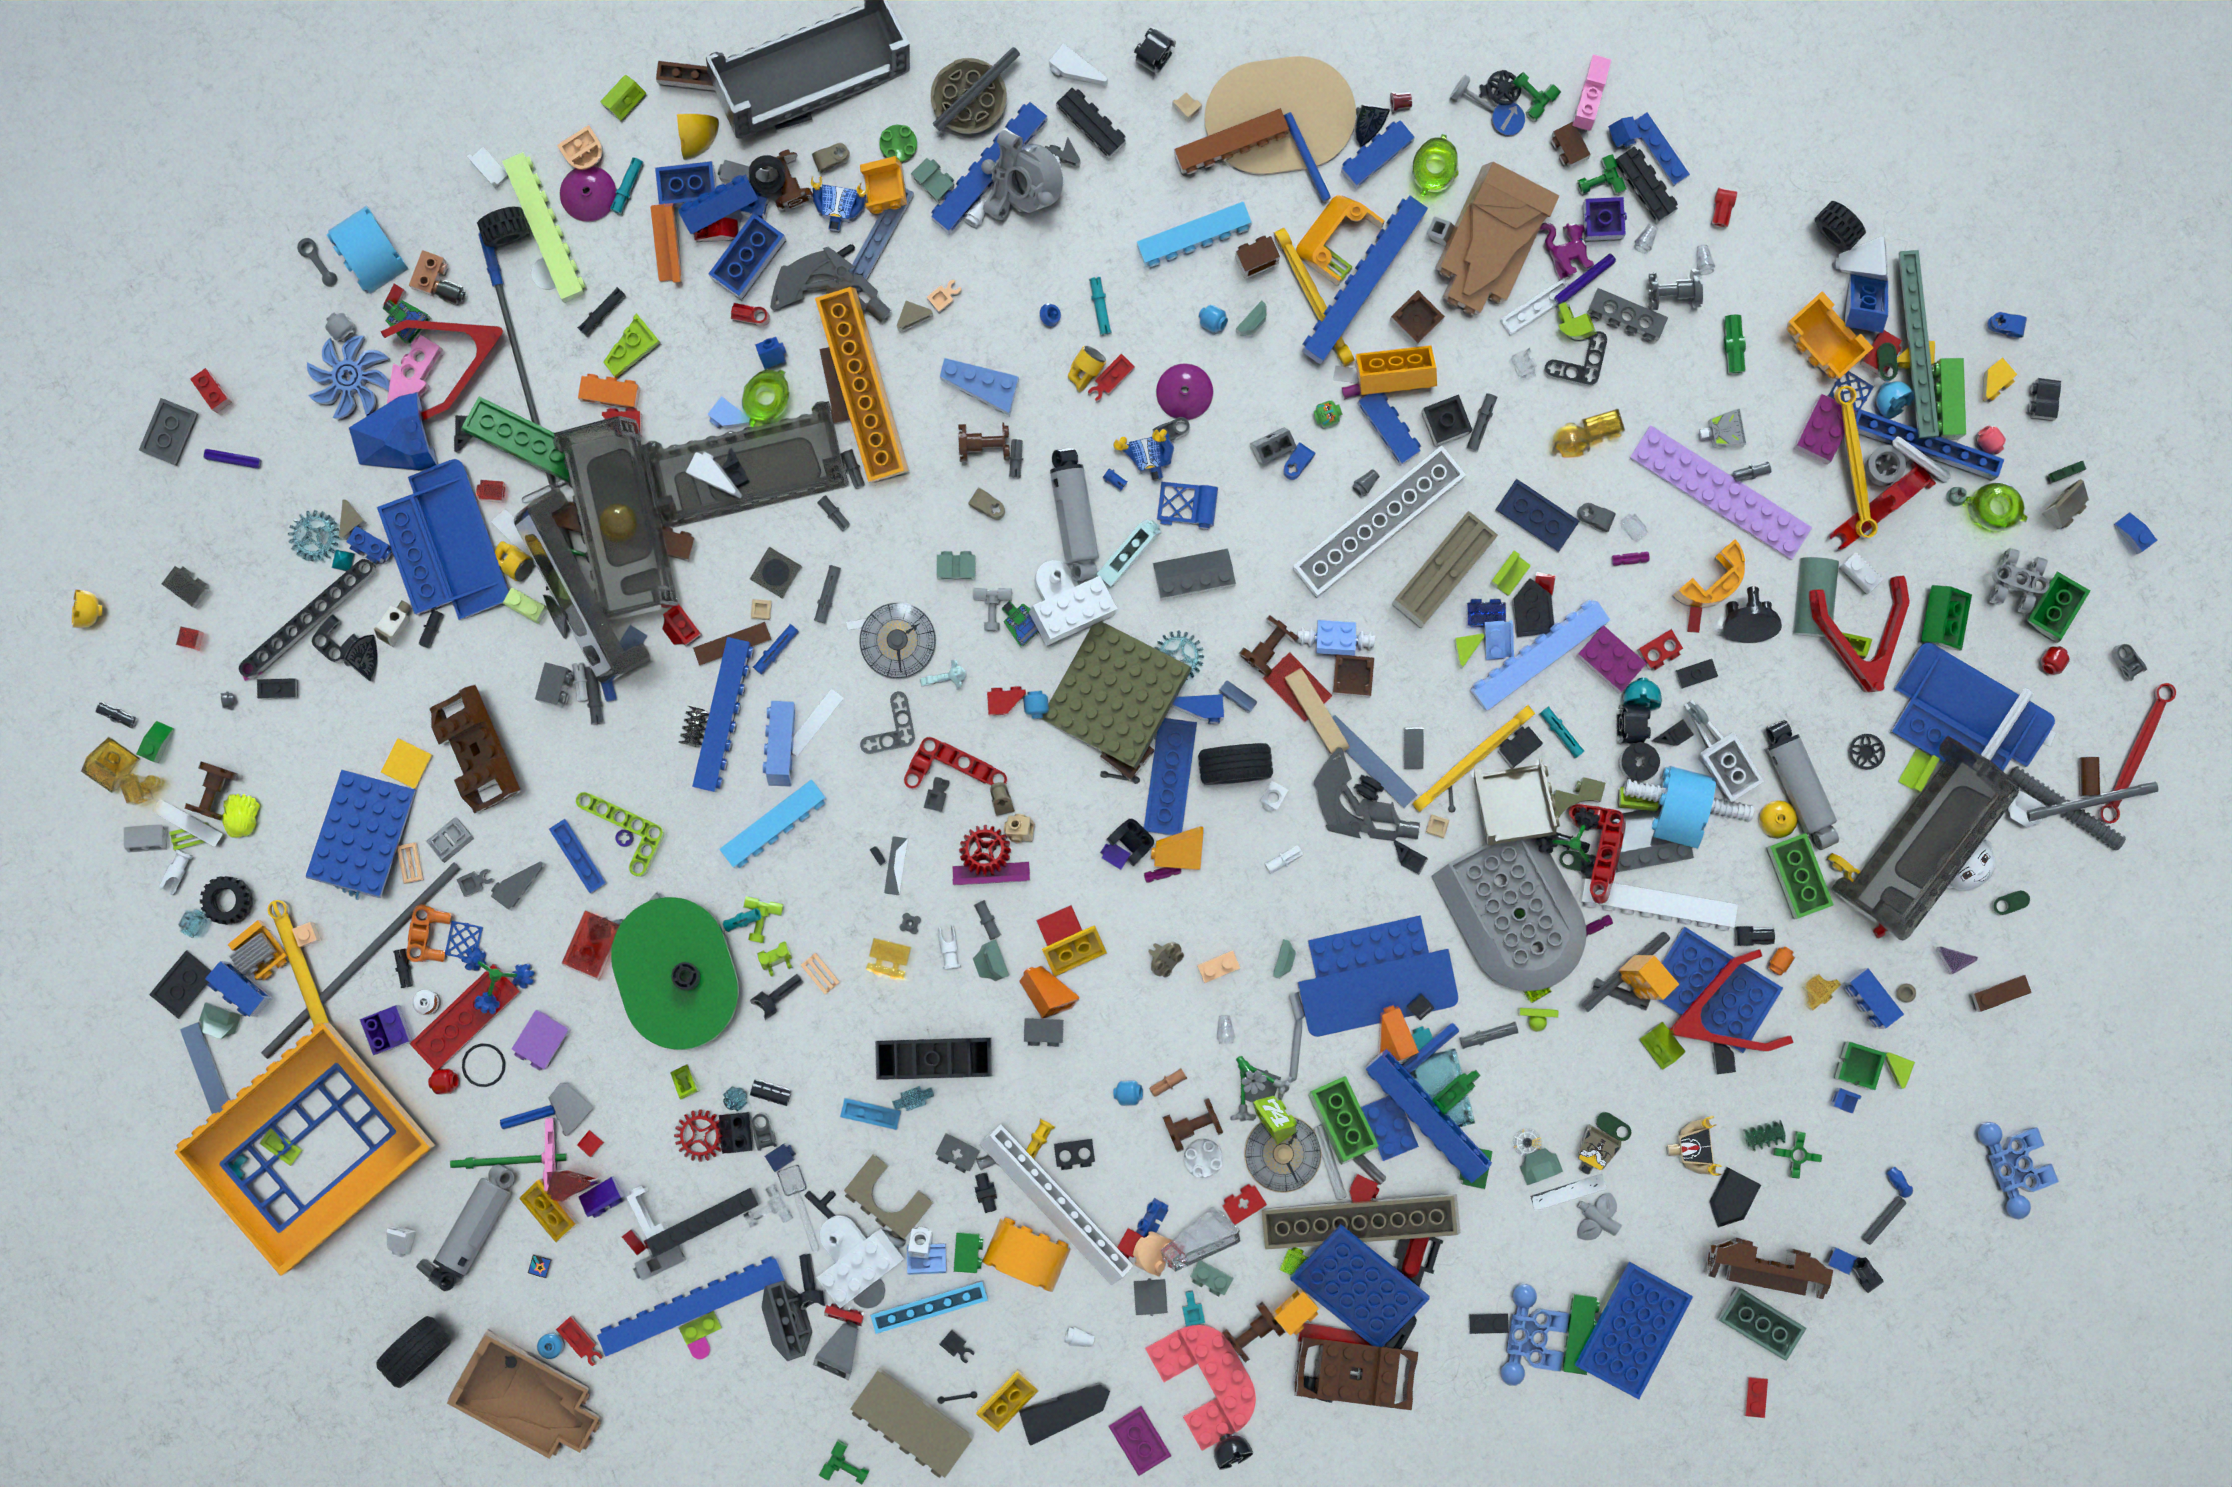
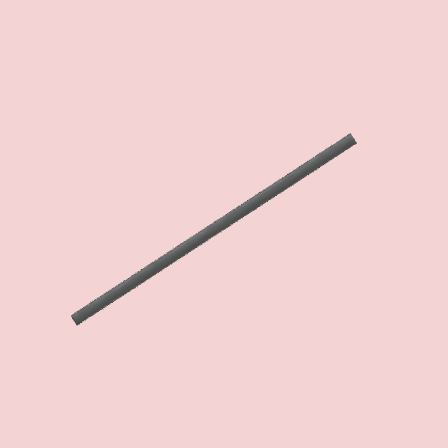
M455 862L319 995L322 1005L412 917L416 906L425 905L461 869ZM307 1007L261 1052L265 1058H270L310 1018Z

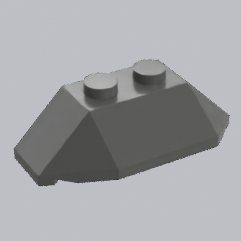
M780 1281L764 1287L761 1308L772 1345L786 1361L805 1356L812 1330L806 1310L802 1311L799 1309L797 1296L799 1293L784 1281Z

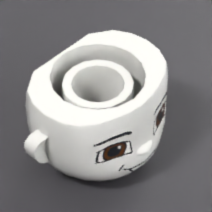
M1969 836L1961 840L1940 859L1937 865L1940 874ZM1978 836L1959 862L1950 868L1952 871L1943 881L1942 885L1949 889L1955 888L1961 891H1971L1984 884L1995 870L1996 862L1992 853L1993 847L1991 842L1983 840Z

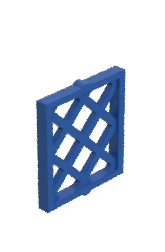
M1848 371L1845 373L1847 381L1840 382V379H1838L1828 396L1835 400L1833 391L1836 386L1841 387L1844 384L1851 386L1852 382H1857L1858 388L1855 391H1859L1861 397L1856 398L1855 401L1862 400L1858 408L1856 403H1853V409L1857 411L1867 401L1874 386ZM1849 375L1852 376V377L1855 378V379H1854V380H1850V379H1849ZM1860 382L1863 383V384H1865L1866 386H1865V387H1861ZM1869 389L1867 395L1863 396L1862 390ZM1843 390L1841 391L1840 395L1842 397L1843 402L1849 401H1845L1844 394L1850 393L1849 390L1844 392Z
M452 921L445 955L462 959L466 950L461 952L458 948L459 945L464 943L467 949H472L475 946L479 947L483 927ZM461 924L465 928L459 931L455 925ZM453 927L457 932L454 935H452ZM469 927H476L478 930L472 934ZM467 930L470 936L464 939L461 933ZM477 933H479L478 940L474 937ZM457 935H459L462 940L458 944H456L453 940V938ZM472 937L475 944L469 947L466 941ZM450 941H451L454 946L449 949ZM456 948L459 954L454 955L450 951Z

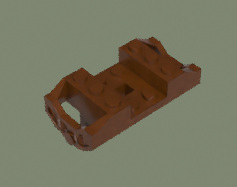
M476 684L464 687L456 695L429 708L431 712V728L438 745L450 742L463 772V775L456 778L454 782L461 798L472 808L474 813L485 811L520 793L521 789ZM463 702L464 708L446 718L443 710ZM498 784L502 791L501 794L486 802H482L479 792L489 786Z
M1736 1238V1241L1730 1240L1718 1245L1710 1244L1707 1256L1709 1277L1715 1278L1720 1264L1728 1265L1726 1276L1728 1281L1803 1296L1806 1295L1808 1281L1815 1282L1816 1298L1824 1299L1831 1286L1833 1270L1826 1268L1816 1258L1810 1257L1811 1253L1793 1249V1253L1787 1252L1785 1264L1777 1261H1771V1264H1769L1770 1261L1756 1258L1758 1247L1754 1246L1753 1242Z
M1301 1337L1298 1348V1360L1295 1365V1372L1297 1373L1294 1382V1396L1412 1410L1413 1383L1418 1352ZM1320 1345L1318 1359L1315 1360L1316 1371H1314L1313 1377L1316 1378L1315 1389L1312 1392L1304 1387L1306 1355L1309 1347ZM1400 1354L1408 1358L1404 1374L1403 1401L1395 1404ZM1361 1368L1360 1380H1357L1358 1376L1350 1375L1351 1371L1358 1372V1369Z

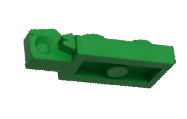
M1475 1070L1471 1071L1468 1075L1463 1073L1457 1076L1432 1099L1444 1115L1447 1114L1475 1087L1473 1082L1481 1075Z

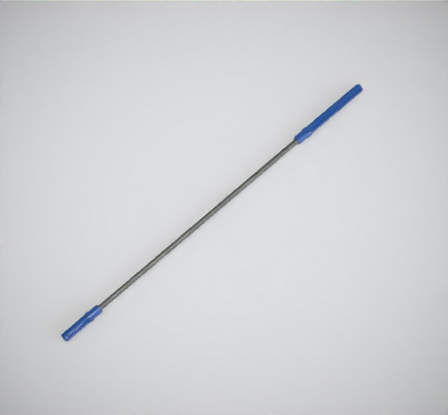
M479 232L478 235L487 265V272L490 276L492 287H495L530 417L533 423L540 426L502 289L504 283L500 272V265H498L494 247L485 246ZM546 472L552 497L560 499L554 475ZM561 528L566 547L573 549L569 530ZM575 556V559L571 562L576 564V567L572 570L579 592L577 598L580 611L605 656L593 613L594 609L591 605L589 594L585 592ZM591 647L594 660L597 662L599 657L594 648ZM608 670L599 675L606 702L617 699L610 671Z

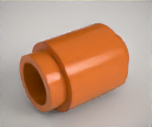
M1785 946L1783 949L1779 947L1770 960L1768 969L1782 976L1794 961V952Z

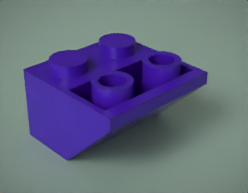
M400 1005L392 1006L359 1019L373 1055L395 1049L413 1041Z
M612 1176L578 1197L586 1216L597 1218L606 1212L605 1208L608 1206L614 1208L621 1204L625 1194L615 1177Z

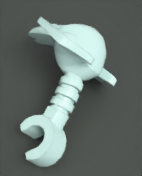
M952 660L949 673L920 678L921 686L951 679L956 684V689H960L961 681L964 680L966 671L963 667L957 665V660Z

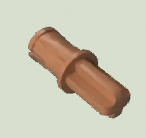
M1180 1068L1168 1077L1164 1076L1163 1080L1154 1084L1149 1089L1152 1095L1156 1097L1170 1088L1172 1090L1173 1086L1187 1079V1077Z

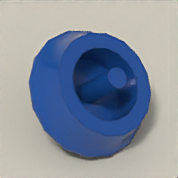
M1044 304L1040 309L1042 322L1051 327L1059 322L1061 317L1059 308L1053 304Z

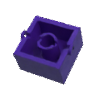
M1624 197L1589 198L1584 200L1585 241L1613 240L1625 237L1627 213L1624 212Z

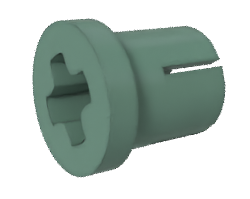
M1953 487L1947 492L1946 499L1950 505L1960 506L1967 498V491L1963 487ZM1956 492H1958V495H1961V498L1958 500L1957 496H1954Z

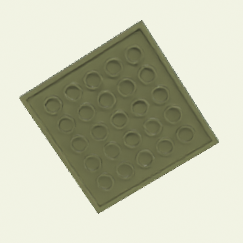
M1100 621L1091 626L1048 703L1049 711L1043 714V718L1040 719L1137 769L1192 667Z

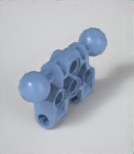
M1986 1122L1979 1128L1978 1138L1985 1146H1989L1992 1153L1988 1156L1994 1169V1175L1997 1177L2002 1192H2007L2009 1197L2006 1205L2008 1214L2014 1219H2024L2030 1213L2031 1204L2026 1197L2020 1195L2017 1187L2027 1192H2035L2059 1182L2052 1163L2036 1169L2033 1168V1160L2029 1157V1152L2044 1146L2038 1127L2007 1137L2002 1150L2000 1145L2003 1136L2002 1129L1996 1123ZM2014 1140L2019 1144L2017 1151H2014L2011 1146ZM2020 1159H2023L2026 1162V1166L2024 1169H2021L2019 1167L2018 1163ZM2004 1165L2008 1168L2006 1176L2001 1173V1168ZM2028 1177L2032 1178L2033 1185L2031 1187H2028L2026 1185V1179Z
M1528 1284L1517 1286L1513 1292V1301L1517 1305V1313L1512 1314L1506 1353L1510 1354L1509 1362L1501 1369L1502 1380L1510 1386H1516L1524 1380L1525 1370L1520 1364L1521 1356L1533 1368L1560 1372L1562 1368L1564 1352L1546 1349L1545 1345L1548 1342L1547 1333L1549 1331L1567 1333L1570 1313L1538 1308L1528 1316L1529 1308L1537 1300L1535 1289ZM1539 1314L1545 1315V1321L1542 1324H1538L1536 1320ZM1517 1330L1523 1331V1337L1520 1340H1516L1514 1336ZM1537 1333L1542 1335V1340L1539 1343H1535L1533 1339ZM1534 1352L1539 1354L1537 1362H1532L1530 1358Z

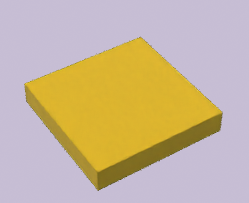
M397 738L381 773L416 789L433 755Z

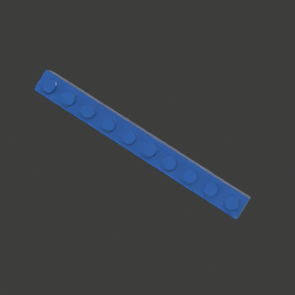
M1409 195L1406 200L1403 198L1398 204L1397 208L1399 211L1396 215L1392 213L1386 222L1389 224L1386 230L1382 228L1376 236L1378 239L1377 243L1369 246L1365 252L1368 256L1365 260L1361 259L1355 267L1357 269L1355 275H1349L1344 283L1347 285L1344 291L1341 289L1334 297L1336 300L1333 306L1329 304L1323 313L1326 316L1324 320H1318L1313 328L1315 331L1313 336L1308 335L1302 345L1305 347L1302 352L1317 363L1321 364L1428 210V207Z
M772 1256L761 1260L762 1264L755 1267L754 1264L744 1267V1272L738 1275L735 1271L726 1275V1280L719 1282L716 1279L707 1283L708 1287L703 1290L700 1287L689 1291L691 1294L689 1296L683 1297L681 1294L672 1298V1303L665 1305V1302L654 1306V1311L648 1313L647 1310L637 1313V1318L630 1320L628 1317L619 1321V1326L612 1328L609 1325L600 1329L601 1333L597 1337L605 1357L763 1290L767 1285L786 1280L778 1258L772 1259Z

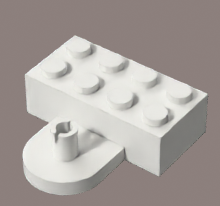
M1056 560L1043 563L1036 572L1035 585L1043 601L1033 605L1029 614L1046 646L1115 614L1117 607L1100 576L1079 585L1072 578L1071 569L1063 562Z
M834 1216L828 1219L820 1229V1241L835 1261V1264L820 1274L817 1279L839 1308L843 1307L904 1260L881 1228L866 1239L851 1219L845 1216Z

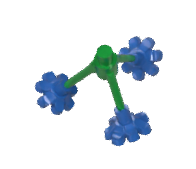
M477 946L473 948V951L467 949L465 953L468 956H463L461 959L463 963H467L465 965L466 970L478 971L479 966L489 972L491 983L488 992L475 998L476 1003L474 1007L481 1009L482 1013H487L489 1010L490 1014H495L496 1008L500 1007V1002L496 1001V997L493 996L492 992L495 982H498L501 977H513V984L519 985L522 989H526L527 984L532 985L533 979L530 977L534 976V971L529 970V964H524L523 966L517 964L515 966L516 971L512 973H503L498 969H491L485 965L486 961L483 959L486 956L485 952L480 951V948Z

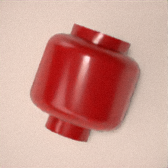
M2061 646L2049 647L2041 658L2042 669L2050 675L2061 674L2070 661L2067 650Z
M451 1069L435 1070L428 1079L429 1088H432V1091L437 1095L451 1094L459 1084L457 1074Z

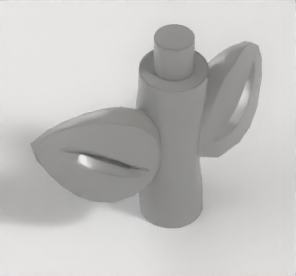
M1611 1193L1602 1195L1597 1200L1595 1206L1591 1203L1586 1204L1583 1201L1579 1203L1578 1208L1583 1210L1582 1214L1588 1219L1581 1223L1578 1230V1238L1582 1240L1596 1239L1601 1234L1602 1229L1613 1236L1619 1232L1622 1225L1611 1219L1617 1211V1202Z

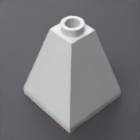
M1879 237L1839 254V257L1836 258V269H1840L1841 272L1888 281L1885 238Z

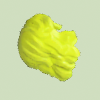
M239 794L229 795L227 800L223 801L224 813L222 823L225 831L233 838L248 836L253 832L256 825L254 817L257 815L260 804L252 796L246 797L245 794L242 797Z

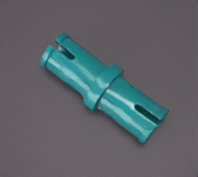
M757 908L746 913L740 912L735 917L723 921V927L727 932L739 927H747L749 923L760 920L761 913Z

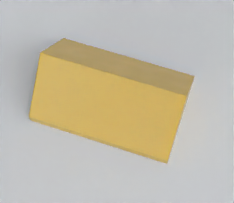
M1095 925L1042 948L1054 976L1107 953Z
M538 1179L519 1197L555 1242L559 1241L579 1224L553 1191H544L543 1179Z
M1017 1369L976 1411V1414L995 1431L999 1432L1039 1390Z

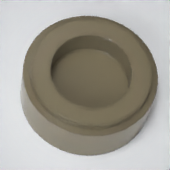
M1901 984L1896 989V997L1903 1003H1909L1915 999L1916 989L1911 984Z

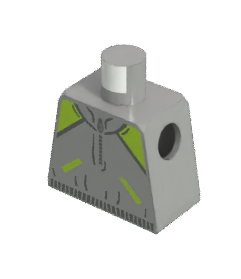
M1740 408L1711 418L1708 421L1709 428L1699 429L1700 439H1711L1713 447H1744L1746 445Z

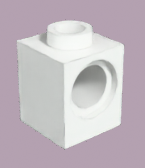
M1271 781L1260 801L1263 803L1262 807L1270 812L1273 809L1277 811L1288 789ZM1271 792H1275L1279 796V800L1275 803L1268 800V794Z
M918 1227L917 1229H912L908 1249L909 1257L929 1259L932 1233L927 1228ZM918 1239H924L925 1243L923 1245H917L916 1241Z

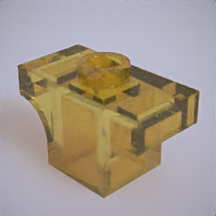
M1815 974L1802 986L1808 995L1806 1007L1813 1011L1822 1002L1826 1004L1832 999L1833 996L1831 994L1842 984L1837 979L1826 981L1820 974Z

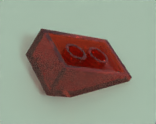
M585 910L563 958L562 965L599 981L612 950L615 934L620 925Z

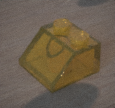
M108 737L86 757L81 772L113 793L124 783L140 758Z

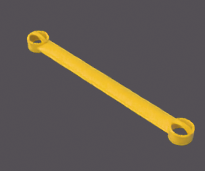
M274 900L268 905V914L274 919L314 1026L322 1022L323 1024L329 1023L301 947H298L292 931L293 926L288 916V905L282 900ZM277 902L282 903L284 906L283 915L278 910ZM272 906H273V908H274V911H275L277 917L272 913Z

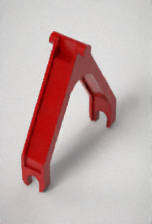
M404 320L381 331L384 338L405 328L465 332L475 341L477 348L476 357L445 401L421 412L423 420L451 407L503 333L502 328L499 326Z
M1913 462L1910 465L1912 468L1910 472L1869 503L1871 519L1876 523L1880 522L1925 486L1930 489L1936 484L1922 466ZM1858 512L1831 532L1830 539L1840 535L1844 540L1838 549H1845L1860 537L1856 532V524L1860 520ZM1868 521L1864 522L1861 526L1863 534L1872 528L1871 523Z
M1904 575L1890 578L1893 605L1877 654L1870 661L1860 658L1828 615L1824 590L1809 591L1813 620L1866 693L1880 692L1885 688L1884 681L1910 604L1907 581Z
M1760 949L1732 958L1669 1029L1670 1034L1673 1036L1766 1052L1794 1043L1791 1035L1768 1043H1761L1712 1034L1705 1029L1701 1022L1700 1014L1706 1002L1740 964L1763 957Z

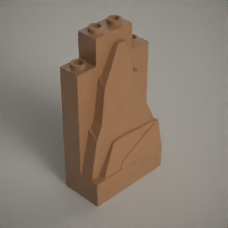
M1494 161L1482 165L1435 267L1440 271L1441 275L1448 278L1451 276L1443 298L1447 299V303L1455 307L1458 305L1464 308V312L1474 315L1481 313L1488 296H1490V300L1496 303L1507 301L1543 221L1551 216L1559 195Z
M486 1330L447 1401V1404L549 1459L552 1454L556 1456L561 1447L559 1442L579 1453L582 1448L586 1450L591 1441L589 1439L591 1432H596L601 1423L598 1421L599 1415L580 1405L581 1403L585 1404L590 1394L587 1393V1386L529 1356L523 1349L489 1330ZM505 1356L515 1357L517 1360L516 1366L505 1368Z

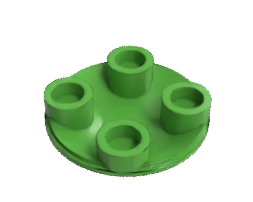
M892 125L886 128L880 136V150L886 158L896 156L900 162H903L914 155L917 148V138L909 126Z

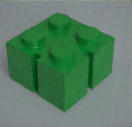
M1845 1042L1841 1055L1844 1062H1839L1835 1079L1869 1090H1876L1887 1053L1853 1042Z

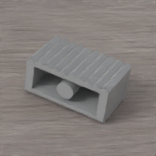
M259 933L229 955V957L243 975H252L259 969L258 965L263 962L266 964L274 959L273 954L277 951L264 933Z

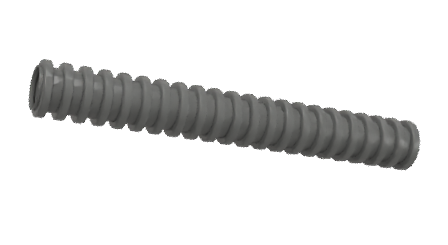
M2019 766L2014 767L2008 775V781L2012 780L2014 785L2018 784L2019 788L2022 787L2024 791L2027 790L2028 794H2033L2034 798L2038 797V800H2042L2043 804L2053 806L2070 802L2069 799L2066 800L2064 796H2060V793H2055L2054 789L2050 790L2049 786H2044L2045 783H2040L2038 779L2035 780L2034 776L2030 777L2028 772L2024 773V770H2020ZM2084 809L2061 813L2064 814L2063 817H2068L2069 821L2073 820L2074 824H2079L2080 828L2084 827V830H2088L2089 834L2093 833L2095 838L2099 837V840H2103L2104 844L2108 843L2109 847H2114L2115 851L2119 850L2126 840V836H2121L2119 832L2116 833L2115 829L2111 830L2109 825L2105 826L2104 822L2101 823L2100 819L2096 820L2095 816L2091 817L2090 813H2085Z

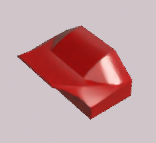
M678 603L663 614L664 624L662 630L674 645H687L701 635L700 631Z

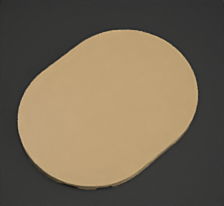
M1294 56L1255 61L1233 68L1215 84L1206 103L1205 128L1207 136L1281 108L1283 115L1289 112L1292 113L1318 167L1329 162L1348 143L1355 125L1356 104L1352 90L1344 77L1335 68L1321 60L1305 56ZM1290 131L1281 140L1272 139L1265 146L1258 147L1257 145L1251 147L1249 152L1244 154L1238 152L1233 154L1231 159L1225 161L1230 166L1245 173L1256 175L1307 169Z

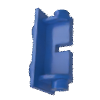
M1154 1198L1148 1204L1147 1212L1144 1218L1139 1221L1136 1232L1143 1237H1147L1150 1231L1157 1233L1160 1225L1155 1223V1220L1163 1221L1168 1212L1167 1208L1169 1205Z

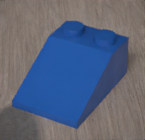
M1851 274L1845 312V326L1853 329L1858 328L1883 333L1888 318V281Z
M1223 694L1176 697L1171 706L1197 719L1208 721V724H1220V720L1224 719Z

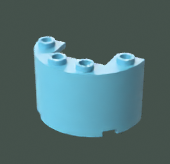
M368 206L363 207L328 230L329 233L326 234L331 243L336 244L333 248L339 256L343 255L346 259L343 262L349 272L353 270L359 278V281H357L363 291L367 289L370 294L409 269L380 228Z
M1673 766L1665 767L1662 778H1664L1663 788L1666 789L1665 794H1661L1659 804L1662 805L1661 812L1658 818H1654L1652 823L1653 837L1698 849L1705 832L1703 830L1710 816L1715 794L1716 778Z

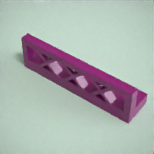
M1029 862L1007 863L1006 867L1000 865V872L994 869V875H991L990 871H988L986 877L983 876V871L978 876L975 873L976 869L970 872L969 866H952L953 885L1030 881Z

